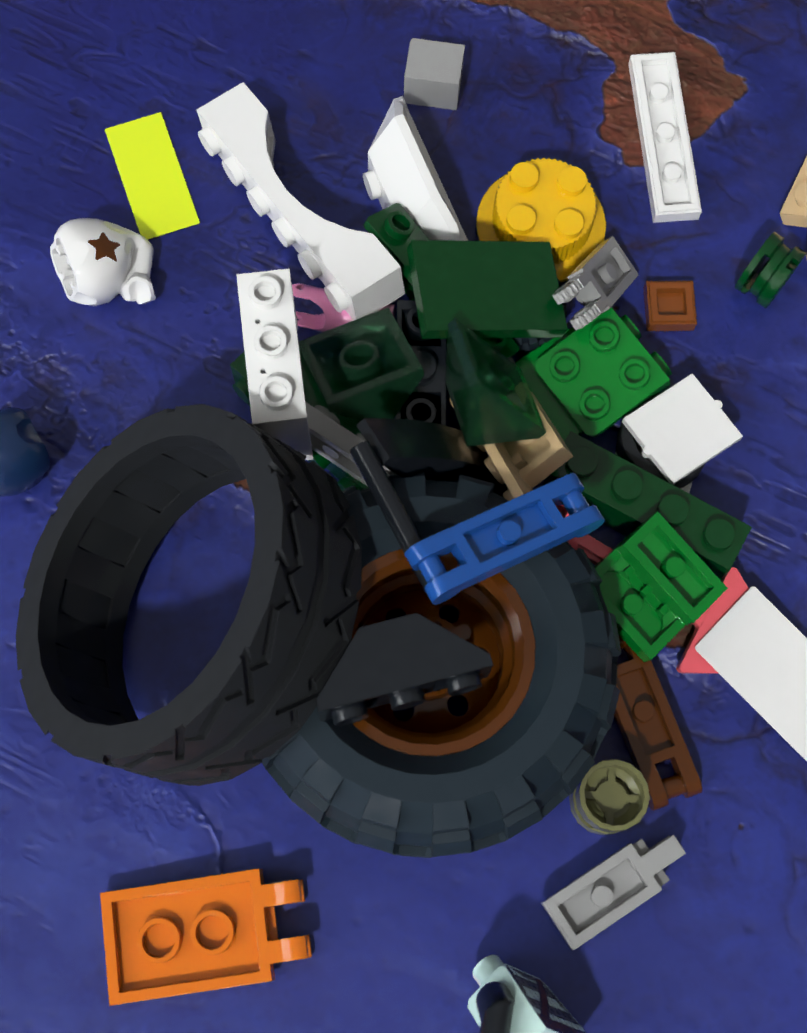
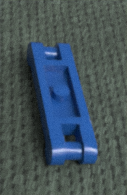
M571 473L427 537L412 545L404 554L411 568L414 571L420 570L427 582L424 590L432 604L436 605L449 600L461 590L570 539L580 538L593 532L605 522V519L596 505L590 506L582 494L585 487L575 473ZM556 505H563L569 516L563 518ZM452 553L459 567L447 572L440 557Z

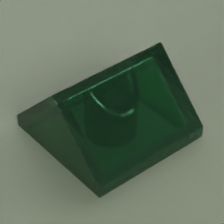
M389 308L298 342L299 350L329 412L361 421L364 418L393 419L425 376L421 363Z
M454 318L448 324L445 383L466 446L539 439L546 433V429L522 369L458 319Z

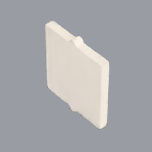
M693 373L622 420V423L642 447V456L650 458L672 485L740 441L743 437L722 411V402L720 400L714 401Z

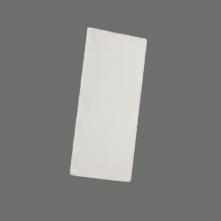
M752 586L695 646V650L807 761V638L756 587Z

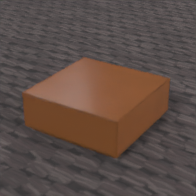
M646 281L643 288L646 331H693L697 325L693 281Z

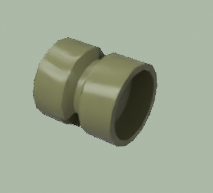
M617 759L604 760L592 766L569 796L571 812L577 823L588 832L599 835L615 834L639 823L647 812L650 800L648 784L642 773L630 763Z

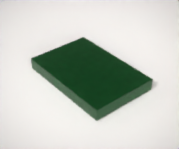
M411 240L408 245L407 255L422 339L562 337L568 330L563 303L558 305L552 297L559 288L550 242Z

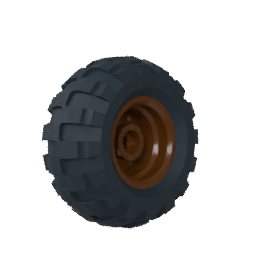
M424 472L405 478L398 474L388 475L422 540L508 502L503 495L494 490L495 483L460 474L459 480L455 482L425 480ZM350 486L342 492L350 504V507L347 509L349 517L354 514L362 547L361 589L357 592L355 599L360 601L351 640L360 627L386 621L387 614L393 610H401L405 615L418 613L471 644L486 650L491 656L493 667L489 676L481 679L482 687L468 693L454 695L466 700L468 703V710L462 716H454L449 712L447 703L453 696L448 694L447 688L424 694L426 701L415 706L414 715L406 721L395 717L389 703L367 709L369 717L348 725L334 726L333 719L320 721L316 707L303 727L272 756L263 758L262 764L293 803L322 827L354 844H360L397 856L431 858L463 853L469 854L505 842L543 820L548 813L573 793L595 763L594 758L607 731L612 726L620 690L616 687L617 661L618 656L621 654L616 617L612 613H608L600 591L602 580L584 550L581 548L574 550L566 541L461 590L445 602L434 605L427 597L416 574L407 561L370 489L357 490L355 486ZM452 553L440 557L447 572L459 567ZM444 606H452L459 612V618L456 622L449 623L439 617V610Z

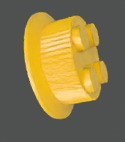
M543 157L542 159H531V161L526 160V162L516 164L511 171H508L507 174L491 185L480 202L476 218V230L479 241L550 242L557 278L561 283L567 281V277L604 241L606 233L605 214L598 197L593 192L594 188L590 187L591 183L588 182L586 174L582 169L571 164L568 165L567 162H562L561 160L557 161L556 159L551 160L550 158L545 159Z

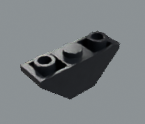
M397 300L396 419H410L446 426V339H422L415 300Z
M418 613L360 627L316 699L320 721L333 719L334 726H343L368 718L367 709L389 703L392 711L415 707L426 701L424 694L447 688L448 694L454 696L474 691L483 686L481 679L487 678L493 667L491 656L486 651Z

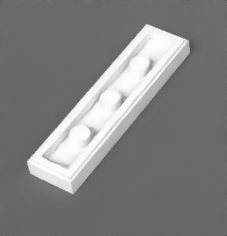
M675 52L631 55L628 66L653 223L698 220L702 209Z

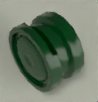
M774 231L748 264L737 281L735 289L743 294L752 293L757 297L756 303L766 309L789 280L806 255V252L797 246L791 249L784 244V237ZM767 257L770 258L759 274L756 273Z

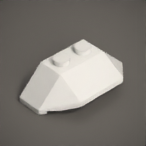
M403 96L395 98L368 151V172L363 173V180L370 199H378L382 209L399 203L430 240L468 241Z

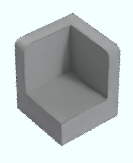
M418 38L411 39L404 75L405 102L413 105L457 110L465 45Z

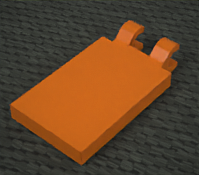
M258 868L100 893L109 1006L270 982L275 980L274 963L312 957L310 934L279 939L275 906L306 901L303 880L297 879L264 884L263 869Z

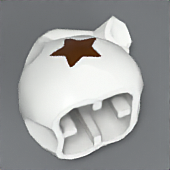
M94 218L69 220L58 228L54 235V242L50 246V253L55 271L70 301L82 305L97 306L109 303L118 294H121L124 300L136 301L138 304H146L156 300L150 280L154 251L152 244L144 236L114 223Z

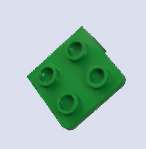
M612 307L600 314L588 325L572 332L535 362V370L583 433L590 438H595L602 434L650 396L663 393L670 388L669 376L672 372L666 362L657 352L648 353L639 341L642 335L627 315H623L620 318Z

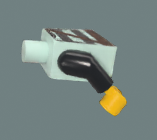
M497 955L487 956L475 966L472 974L480 987L469 998L467 1008L480 1027V1033H586L548 986L539 978L504 964Z

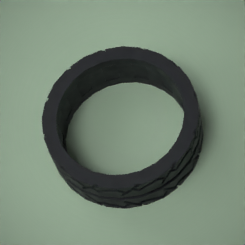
M205 404L176 406L175 409L167 408L138 420L111 440V445L104 446L77 474L56 505L58 509L50 516L34 549L23 588H26L24 597L20 599L16 629L18 671L20 669L22 671L23 678L19 681L28 710L43 733L46 735L50 732L53 735L51 741L73 756L121 768L146 777H154L161 781L188 786H201L231 780L261 764L263 758L272 756L303 727L317 707V697L350 644L360 600L355 599L357 592L361 589L362 547L354 514L349 517L347 509L350 507V504L335 478L314 461L310 463L305 461L306 455L273 438L255 425L247 423L246 420L238 415ZM246 479L254 506L255 546L249 581L236 618L218 651L193 683L166 706L138 719L128 697L125 683L123 636L129 606L140 575L156 546L172 525L197 501L222 486Z

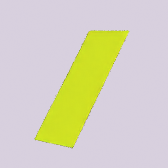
M161 112L106 128L105 132L140 235L148 240L199 224V218Z

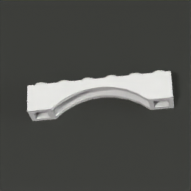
M244 82L197 109L202 130L198 131V136L206 151L212 157L218 154L223 160L222 166L231 182L235 186L242 183L247 189V197L257 214L261 217L265 214L269 216L273 221L272 228L280 242L286 248L292 245L299 253L297 255L298 260L306 274L312 280L318 277L323 282L325 294L336 311L340 313L345 310L354 322L359 324L405 294L401 266L374 234L348 229L327 221L304 207L286 190L274 171L273 158L276 141L268 110Z

